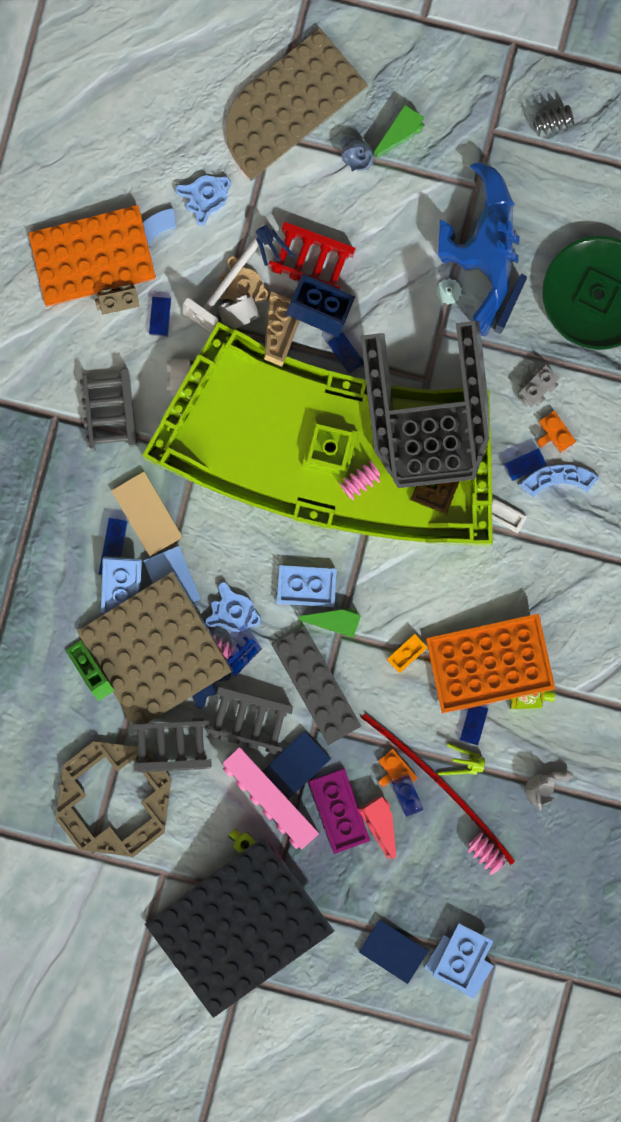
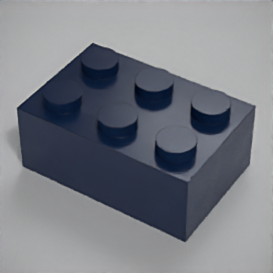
M302 274L285 315L338 337L346 322L355 296Z

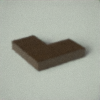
M460 481L437 484L436 489L427 485L416 486L410 501L446 515Z

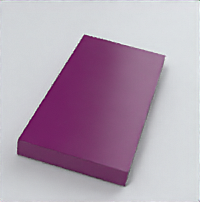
M345 768L308 781L334 854L370 841L363 818L358 811L359 807Z

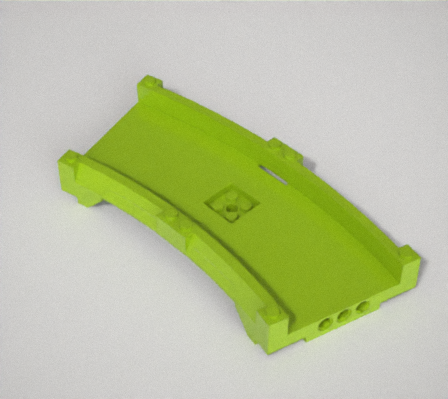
M217 322L142 455L145 461L196 485L250 506L292 518L293 522L329 531L332 528L374 537L429 544L471 545V547H490L493 544L490 390H487L489 441L476 478L459 482L448 512L445 515L410 501L416 486L398 488L391 475L385 469L384 464L376 455L366 380L328 371L287 356L283 365L279 366L264 359L265 347L249 336ZM391 385L394 410L465 402L463 388L440 389L437 391ZM332 443L335 445L336 450L329 453L325 450V445ZM371 460L380 473V483L373 480L374 487L367 484L368 491L360 489L361 495L359 496L354 493L355 499H350L342 490L338 481L344 484L343 477L350 480L349 473L356 475L355 470L357 468L363 471L362 465L365 464L369 467L368 461ZM431 484L427 486L436 489L437 484ZM298 497L336 507L334 510L298 501Z

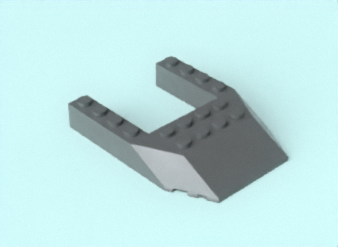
M479 321L456 323L465 402L394 410L385 333L361 336L374 451L398 488L474 480L476 478L489 441V403Z

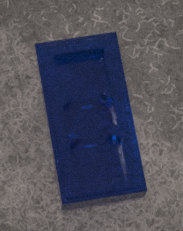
M343 332L338 337L327 342L348 374H351L364 364L363 359Z

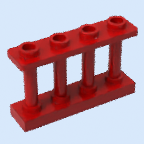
M284 222L282 233H285L284 243L287 247H290L292 239L294 240L295 237L301 239L303 245L294 269L283 265L287 252L281 247L279 252L281 260H276V262L269 261L268 267L271 268V271L279 275L282 273L288 274L290 279L299 281L302 274H305L301 272L309 248L315 244L320 246L321 251L312 275L308 276L341 290V286L336 284L345 260L349 257L353 258L356 248ZM334 251L338 253L339 257L331 279L327 282L319 279V275L327 254Z

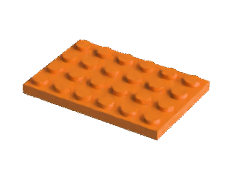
M139 205L28 233L46 307L97 295V293H101V290L105 288L115 290L120 289V285L131 284L132 286L157 279Z
M539 613L426 638L442 714L556 690Z

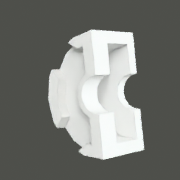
M247 295L236 298L237 303L232 305L229 302L218 306L219 310H217L222 324L231 329H236L261 317L253 297H247Z
M171 359V361H167V372H170V380H167V391H171V396L176 395L193 365L194 359Z

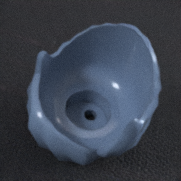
M352 135L342 138V161L350 166L352 172L355 170H369L375 157L370 146L362 141H358Z

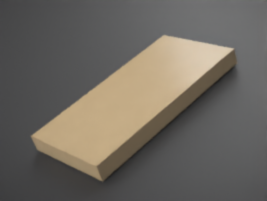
M145 472L111 490L150 557L183 538Z

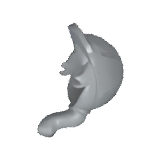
M567 770L566 772L553 771L548 775L536 774L526 783V798L532 805L543 811V806L554 800L553 797H550L554 791V783L556 781L567 782L571 780L573 773Z

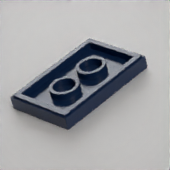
M520 274L494 332L502 334L527 280L526 275Z
M304 731L263 772L290 799L331 759Z
M380 919L359 951L360 954L406 984L410 982L429 952Z

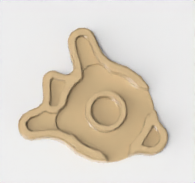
M231 256L227 260L230 271L238 261L235 256ZM242 267L218 301L229 300L237 303L236 298L247 295V297L252 296L254 302L257 303L267 300L269 293L264 288L262 279L256 271ZM226 274L220 275V283L225 279Z

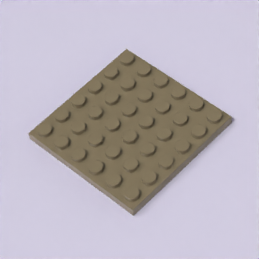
M174 572L169 573L77 631L89 653L115 691L113 693L132 725L135 724V721H146V724L233 671Z

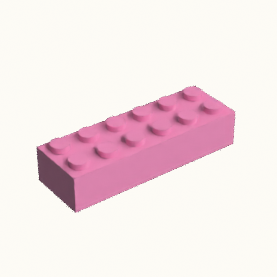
M241 747L223 762L225 766L223 770L229 777L235 776L238 780L236 784L243 792L247 789L251 794L249 797L256 806L260 804L264 808L263 814L269 820L273 818L277 822L276 828L282 834L287 833L291 837L289 842L296 849L298 847L303 849L319 834L316 828Z

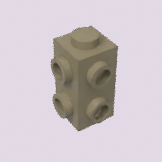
M126 284L125 286L120 285V289H102L101 293H97L98 299H95L97 311L101 310L102 315L140 307L136 287Z

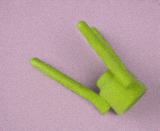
M447 743L448 747L472 756L468 760L452 759L453 762L467 764L469 770L437 772V775H477V772H483L485 757H480L479 753H473Z

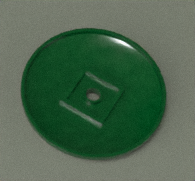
M592 236L577 240L562 249L547 269L542 287L545 312L556 331L575 345L592 350H607L621 346V240L607 236ZM601 290L604 297L598 300L594 297L593 292Z

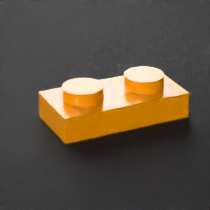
M414 634L387 661L400 674L428 647Z

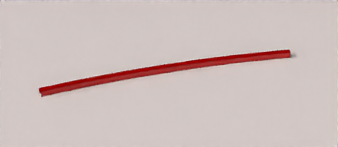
M366 714L362 716L364 721L405 753L463 809L494 846L500 850L499 852L505 855V859L510 865L515 862L485 824L437 774L376 721Z

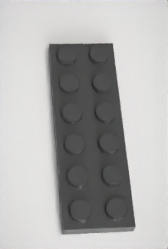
M305 626L272 644L273 649L328 745L362 727Z

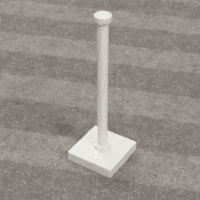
M258 236L255 237L203 307L189 298L183 303L182 314L210 334L217 322H219V319L210 314L209 311L259 246L256 241Z

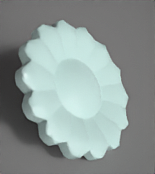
M450 278L447 280L443 279L436 287L438 300L447 305L459 301V297L462 295L460 284Z

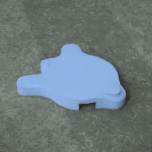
M204 175L189 185H177L175 191L178 196L190 199L186 204V209L196 214V223L199 226H204L208 217L220 210L226 203L231 181L225 176L213 177Z
M226 582L219 584L218 590L222 600L211 603L212 615L206 618V626L208 628L221 626L233 632H241L250 627L258 626L261 623V617L256 613L252 601L242 594L234 593Z

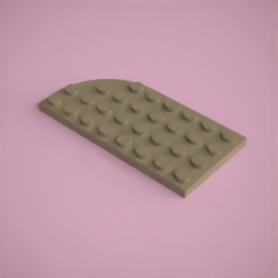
M321 28L241 91L230 108L226 123L228 147L234 161L250 181L255 179L368 87L366 82Z

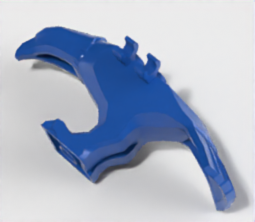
M473 163L470 165V168L483 181L485 192L484 209L473 236L464 245L454 243V228L444 220H440L438 256L442 259L443 263H457L466 271L481 270L491 282L492 288L472 316L473 321H479L481 336H487L508 292L512 262L518 263L519 255L515 254V248H513L512 244L519 245L520 236L516 235V230H514L513 207L515 204L503 176L497 169L491 166Z

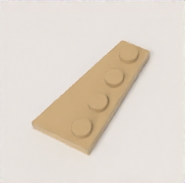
M271 291L268 302L264 359L282 366L300 321L285 315L291 299Z

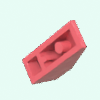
M375 797L360 807L358 811L386 858L394 859L396 857L393 817L390 811L391 806L385 798Z

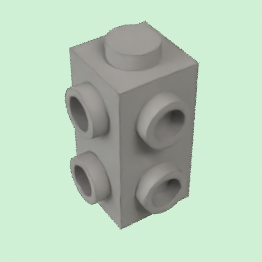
M547 365L543 368L539 366L532 373L534 378L530 382L526 380L519 387L521 390L518 394L519 400L526 407L528 405L531 408L534 405L539 406L546 399L544 394L547 391L553 392L559 385L557 383L559 377Z

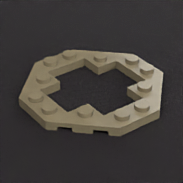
M93 741L63 765L56 821L81 851L134 857L165 833L172 778L166 771L144 772V776L156 790L141 802L152 819L123 841L111 826L95 838L72 808L87 796L76 782V779L105 757L118 772L132 760L134 763H137L139 756L138 747ZM146 748V759H148L149 763L156 762L155 756Z

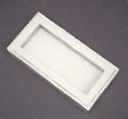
M493 498L492 520L518 534L527 516Z

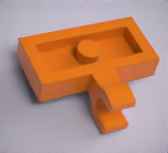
M555 411L538 422L546 433L545 436L536 442L540 448L552 441L556 449L561 453L576 443V440Z
M391 749L378 761L387 772L378 781L382 788L391 780H394L404 791L418 778L394 749Z

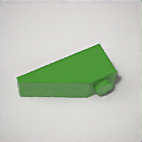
M405 105L374 151L375 158L384 155L413 138L416 133L420 134L425 126L423 124L424 117Z
M347 608V610L303 615L299 617V621L354 638L361 615H358L357 610Z
M82 640L65 650L89 690L98 701L115 691Z

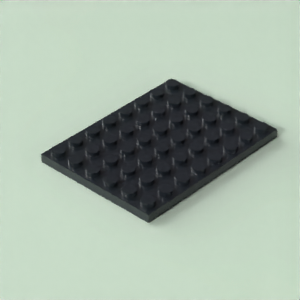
M265 835L144 924L213 1018L334 932L332 926Z

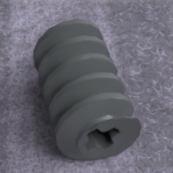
M565 105V109L561 106L558 107L557 112L552 108L550 114L547 110H544L542 115L540 112H536L535 117L532 116L534 129L538 137H540L541 130L547 135L549 128L552 133H555V127L562 131L563 125L566 126L567 130L570 128V123L574 125V117L569 105Z

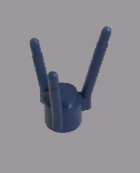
M264 225L256 230L258 236L256 241L265 266H268L263 243L264 245H269L277 261L281 260L272 243L274 238L291 257H294L292 251L281 240L274 229L271 230L269 225Z

